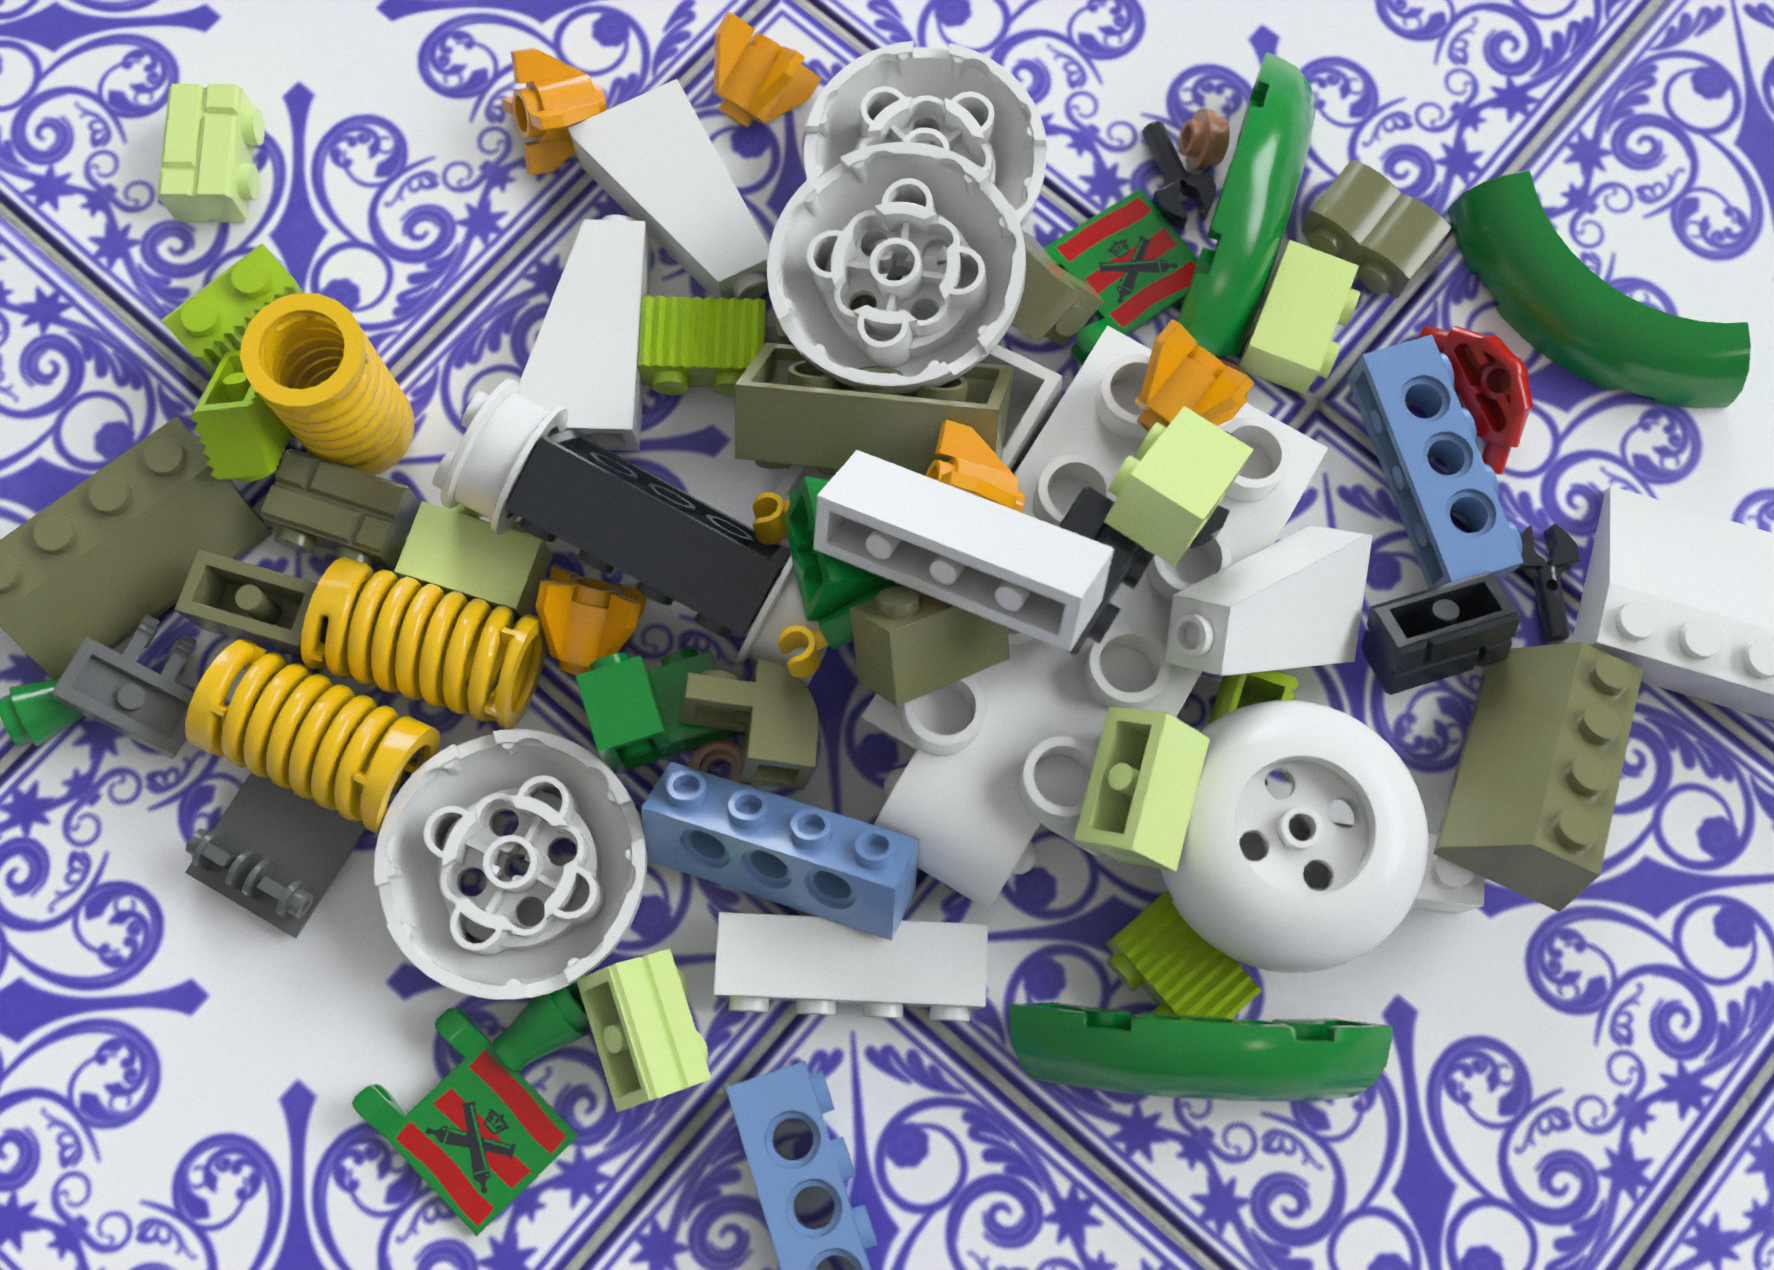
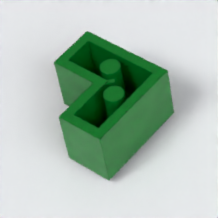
M697 649L680 650L663 657L660 660L662 666L650 670L647 669L641 655L629 659L626 653L611 654L593 661L589 665L591 671L576 675L597 751L615 775L698 749L709 741L727 740L738 736L737 732L733 730L678 723L681 698L688 673L701 674L705 671L717 670L711 651L698 654Z

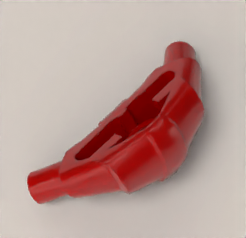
M1425 326L1419 338L1433 335L1439 353H1444L1450 360L1454 373V387L1465 409L1470 412L1474 419L1477 436L1486 440L1482 454L1484 464L1489 465L1495 474L1503 475L1511 447H1519L1529 412L1534 408L1526 365L1497 335L1487 336L1458 326H1454L1450 331Z

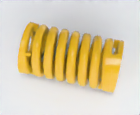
M295 293L278 298L263 307L249 322L242 337L240 360L244 375L258 395L265 400L270 409L274 411L276 416L281 419L283 424L312 456L375 476L382 474L399 462L408 451L414 437L415 417L412 406L349 309L335 299L317 293Z
M345 557L335 560L319 580L305 614L301 634L302 660L308 668L322 670L328 667L334 676L345 679L353 676L357 683L370 687L378 685L381 690L393 694L401 692L405 698L415 701L424 699L428 705L443 708L448 706L453 713L460 715L471 714L473 719L483 722H497L500 727L505 729H513L527 710L537 687L547 651V641L538 616L526 614L514 626V613L506 606L501 605L491 611L490 604L483 599L476 598L468 603L467 597L460 592L452 591L445 595L443 589L437 585L428 584L421 587L418 580L411 577H404L399 580L395 573L385 569L373 574V570L369 565ZM327 616L328 627L324 644L320 642L323 619Z
M249 639L237 640L226 647L204 673L193 694L185 721V736L188 742L218 757H226L228 762L238 767H248L252 774L264 779L270 778L272 783L284 789L292 788L296 795L307 800L314 799L320 807L330 811L338 810L340 816L352 822L362 820L366 829L379 835L384 817L389 807L387 808L388 801L399 788L407 771L413 774L427 760L439 752V731L408 715L399 718L396 710L387 705L377 707L376 702L366 695L355 697V693L351 688L343 684L333 686L331 679L322 674L311 675L310 670L299 663L288 665L285 657L276 652L265 654L266 649ZM246 666L245 674L237 686L229 706L225 705L226 697L234 680ZM256 699H258V701H257V703H256V705H255V708H254V710H253V712H252V714H251V711H252V709H253V706H254V704H255V701H256ZM420 748L418 762L411 763L414 753Z

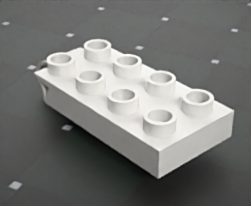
M1109 326L1106 327L1014 474L1018 481V491H1022L1025 496L1023 514L1058 527L1083 487H1090L1112 501H1116L1117 496L1110 493L1108 488L1130 455L1141 461L1135 457V454L1148 434L1137 422V418L1141 415L1142 411L1134 402L1142 390L1152 352L1151 349ZM1245 403L1232 420L1217 426L1254 449L1219 506L1230 510L1223 528L1217 537L1208 543L1193 549L1188 548L1175 567L1155 555L1134 590L1122 583L1111 600V603L1121 608V611L1100 644L1088 637L1077 655L1070 654L1064 649L1008 627L1010 659L898 707L876 693L864 712L862 719L915 749L916 752L906 768H897L886 776L883 785L884 793L888 799L874 825L919 839L917 868L987 910H990L1011 873L1024 874L1034 867L1037 860V851L1031 839L1040 824L1097 857L1100 852L1075 841L1074 837L1109 706L1167 712L1177 717L1202 671L1165 662L1173 595L1275 544L1326 454L1327 447L1252 405Z

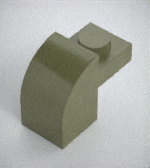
M1022 230L1026 250V276L1021 302L1012 323L1038 342L1045 336L1064 347L1085 326L1104 301L1093 287L1057 266L1035 237Z
M761 658L757 660L750 681L739 680L736 675L722 670H709L701 674L688 673L681 698L678 723L744 732L739 771L740 782L804 790L815 769L819 731L817 707L805 684L799 678L793 677L784 666Z

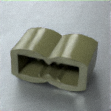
M1351 160L1311 208L1301 231L1308 238V242L1313 249L1359 265L1357 276L1366 288L1376 293H1386L1399 298L1438 250L1450 231L1451 226L1442 216L1425 203L1402 194L1391 181L1375 169L1359 161Z

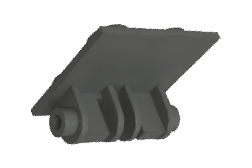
M250 773L214 829L209 833L199 829L189 839L185 850L193 857L185 873L293 938H297L366 831V827L363 825L362 820L357 822L347 820L340 816L338 810H327L318 806L314 799L307 800L296 795L292 788L284 789L273 784L270 778L264 779Z

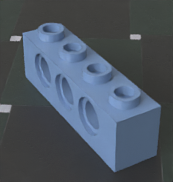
M1433 335L1363 354L1348 375L1347 380L1428 588L1441 586L1487 571L1493 573L1498 581L1503 580L1524 563L1521 557L1523 550L1522 540L1516 526L1512 522L1507 521L1499 502V483L1496 474L1489 465L1484 464L1476 445L1477 433L1474 419L1467 409L1461 407L1453 388L1454 373L1450 360L1444 353H1439ZM1405 402H1414L1420 405L1426 412L1427 418L1414 416L1407 409ZM1431 456L1442 460L1449 470V475H1442L1434 471L1429 465L1427 457ZM1450 512L1463 515L1469 521L1472 532L1466 533L1456 528L1451 521Z
M670 762L641 807L648 861L891 941L915 893L919 839L674 762Z
M802 1061L726 1087L780 1269L816 1270L823 1259L838 1255L847 1258L853 1264L855 1270H872L865 1249L876 1246L877 1241L865 1204L852 1208L844 1181L854 1178L856 1175L844 1137L831 1140L823 1114L835 1110L823 1071L810 1074L806 1061ZM788 1118H798L805 1121L813 1133V1145L810 1152L798 1159L785 1157L778 1151L775 1145L776 1129L781 1122ZM819 1186L831 1194L835 1204V1211L826 1223L812 1226L804 1223L798 1217L795 1210V1200L798 1193L804 1188Z

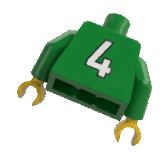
M805 477L799 489L790 493L789 500L783 501L778 494L764 492L756 497L752 505L756 518L752 526L760 543L773 545L788 538L806 621H818L819 627L813 631L805 626L793 625L784 629L779 637L778 646L782 655L789 654L797 648H807L802 654L793 656L786 664L789 673L797 678L808 677L816 672L821 663L820 650L829 645L833 650H836L854 640L851 607L876 598L877 594L886 588L904 586L813 549L818 494L831 479L824 480L815 477Z

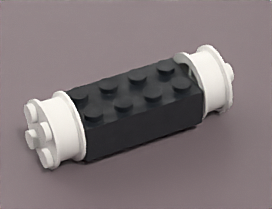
M509 378L503 381L491 395L479 391L473 397L461 423L463 427L467 428V431L457 450H450L444 456L433 477L432 484L442 489V505L451 509L461 503L491 520V531L497 535L505 533L520 516L519 526L529 534L547 542H555L558 537L580 549L577 557L585 564L607 574H613L615 569L620 570L639 581L636 589L640 593L663 605L671 606L674 600L697 612L694 620L699 625L717 635L729 637L733 631L743 637L753 624L735 660V663L740 666L747 659L757 663L758 658L787 668L786 664L793 656L805 652L807 648H797L789 654L782 655L778 646V640L782 631L789 626H805L811 631L819 627L818 621H806L790 548L780 543L773 545L760 543L756 538L753 528L572 430L565 431L569 415L568 409L559 405L550 411L520 395V385L513 379ZM828 646L820 650L821 660L823 659L826 653L825 651L827 650ZM814 673L799 679L805 686H808Z

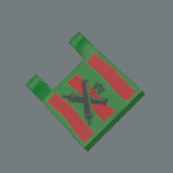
M1140 188L1043 247L1057 266L1093 287L1104 301L1094 313L1099 321L1085 326L1077 333L1075 337L1076 343L1070 349L1075 359L1081 365L1084 364L1107 326L1128 336L1185 299L1198 258Z
M452 1007L438 1017L434 1025L440 1035L465 1057L454 1070L407 1115L392 1095L380 1084L365 1087L354 1098L352 1105L355 1111L387 1139L469 1229L478 1236L579 1135L520 1072H514L504 1064L498 1056L493 1043L485 1036L471 1017L462 1008Z

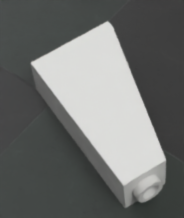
M677 79L568 128L573 148L581 167L635 221H645L648 234L714 299L723 297L729 300L735 297L740 300L744 298L755 300L767 292L769 246Z
M608 215L601 220H583L519 385L520 395L550 411L559 405L567 408L569 415L565 431L572 430L607 450L640 451L644 385L638 370L641 303L642 297L649 295L652 247L646 222L635 221L631 217L624 215Z
M1308 526L1174 594L1165 662L1219 676L1355 662L1373 535L1323 526Z

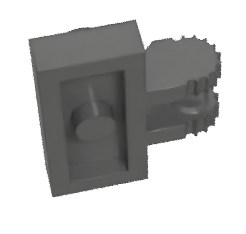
M146 614L122 654L86 636L49 698L173 759L186 739L185 721L188 707L194 691L174 681L197 640L183 634L179 640L173 643L166 655V663L160 673H157L136 661L143 649L148 648L158 632L157 625L160 622L159 620Z

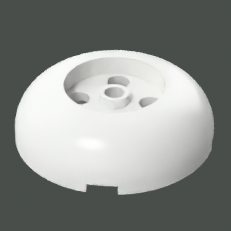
M908 41L870 51L845 66L829 81L816 99L808 117L803 163L806 180L809 179L811 183L828 170L842 163L841 156L854 150L882 143L916 142L953 151L981 167L990 175V181L1004 195L1008 203L1013 205L1021 227L1033 211L1042 189L1046 168V135L1041 116L1034 101L1021 83L1003 66L977 51L960 45L949 43L948 50L933 47H913V41ZM883 238L876 241L862 252L870 257L875 247L886 239ZM942 244L930 246L925 251L924 260L931 265L945 263L947 261V248Z
M890 142L867 146L847 153L840 157L842 163L828 170L812 183L807 179L788 201L774 228L767 258V282L772 306L780 325L794 347L808 362L824 374H828L838 382L850 387L868 386L900 394L914 393L921 386L938 387L955 380L984 360L998 345L1010 327L1020 305L1026 276V250L1023 231L1013 205L1008 203L1004 195L990 181V175L966 157L953 151L923 143ZM883 238L886 239L875 247L870 257L862 252L876 241ZM934 244H942L947 248V261L941 265H931L924 260L925 251ZM903 276L901 280L893 281L896 277ZM860 295H869L876 300L875 308L864 305L853 311L850 310L852 301ZM923 303L933 304L939 309L933 317L927 320H917L912 316L914 309ZM868 366L889 367L902 372L903 376L897 373H873L859 370L858 368Z
M1282 700L1252 704L1227 713L1203 728L1200 733L1210 738L1177 871L1161 869L1165 884L1173 898L1172 903L1183 919L1202 939L1218 951L1252 967L1275 972L1306 973L1332 968L1362 956L1381 943L1401 923L1411 908L1420 890L1428 858L1429 838L1424 805L1409 770L1398 754L1375 731L1359 720L1328 706L1304 701ZM1279 771L1286 783H1292V792L1287 798H1275L1268 793L1265 787V779L1269 772ZM1340 799L1344 801L1353 811L1354 823L1351 827H1339L1330 819L1329 808L1334 800ZM1292 818L1302 823L1301 831L1307 835L1306 841H1299L1290 834L1288 826ZM1253 832L1260 835L1262 846L1266 851L1265 856L1260 861H1250L1244 857L1239 846V840L1244 833ZM1309 862H1320L1330 871L1326 875L1328 887L1325 890H1313L1305 883L1303 871Z
M505 729L492 731L493 734L472 739L458 746L452 744L427 760L411 775L399 790L384 817L375 850L374 883L378 887L381 906L388 923L386 927L402 953L418 969L443 986L460 993L493 1000H519L549 994L571 985L594 970L613 952L631 926L642 899L647 874V849L642 822L636 806L621 781L603 761L580 745L557 735L527 729ZM506 810L514 811L519 820L517 830L512 835L502 837L495 835L492 830V821L496 814ZM560 839H569L575 843L577 848L575 859L564 866L553 864L549 853L551 846ZM518 857H525L524 860L530 863L527 873L524 876L515 875L511 878L509 875L511 862ZM470 869H480L486 876L487 884L485 889L477 896L469 897L464 895L460 888L461 877ZM528 898L540 899L544 904V918L535 926H525L518 918L519 906Z

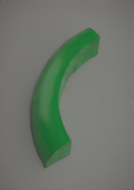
M1267 52L1264 55L1245 110L1233 157L1208 230L1207 237L1217 240L1215 249L1202 248L1177 322L1197 341V345L1203 347L1214 356L1220 357L1239 354L1245 347L1295 201L1310 147L1316 113V104L1311 84L1298 67L1277 55Z
M1530 170L1506 174L1480 183L1462 193L1448 208L1454 236L1465 263L1473 275L1479 274L1487 289L1499 303L1496 307L1497 312L1525 341L1554 363L1603 389L1613 390L1618 387L1639 395L1653 397V403L1665 406L1687 408L1728 407L1742 392L1750 366L1751 342L1748 322L1718 323L1675 316L1640 303L1607 284L1588 269L1558 235L1542 207Z
M1056 1002L1010 1004L1012 1046L1020 1066L1033 1079L1066 1086L1118 1093L1223 1101L1277 1102L1351 1098L1374 1085L1387 1066L1392 1043L1393 1026L1336 1018L1262 1021L1194 1015L1135 1014L1131 1023L1132 1012L1126 1010Z

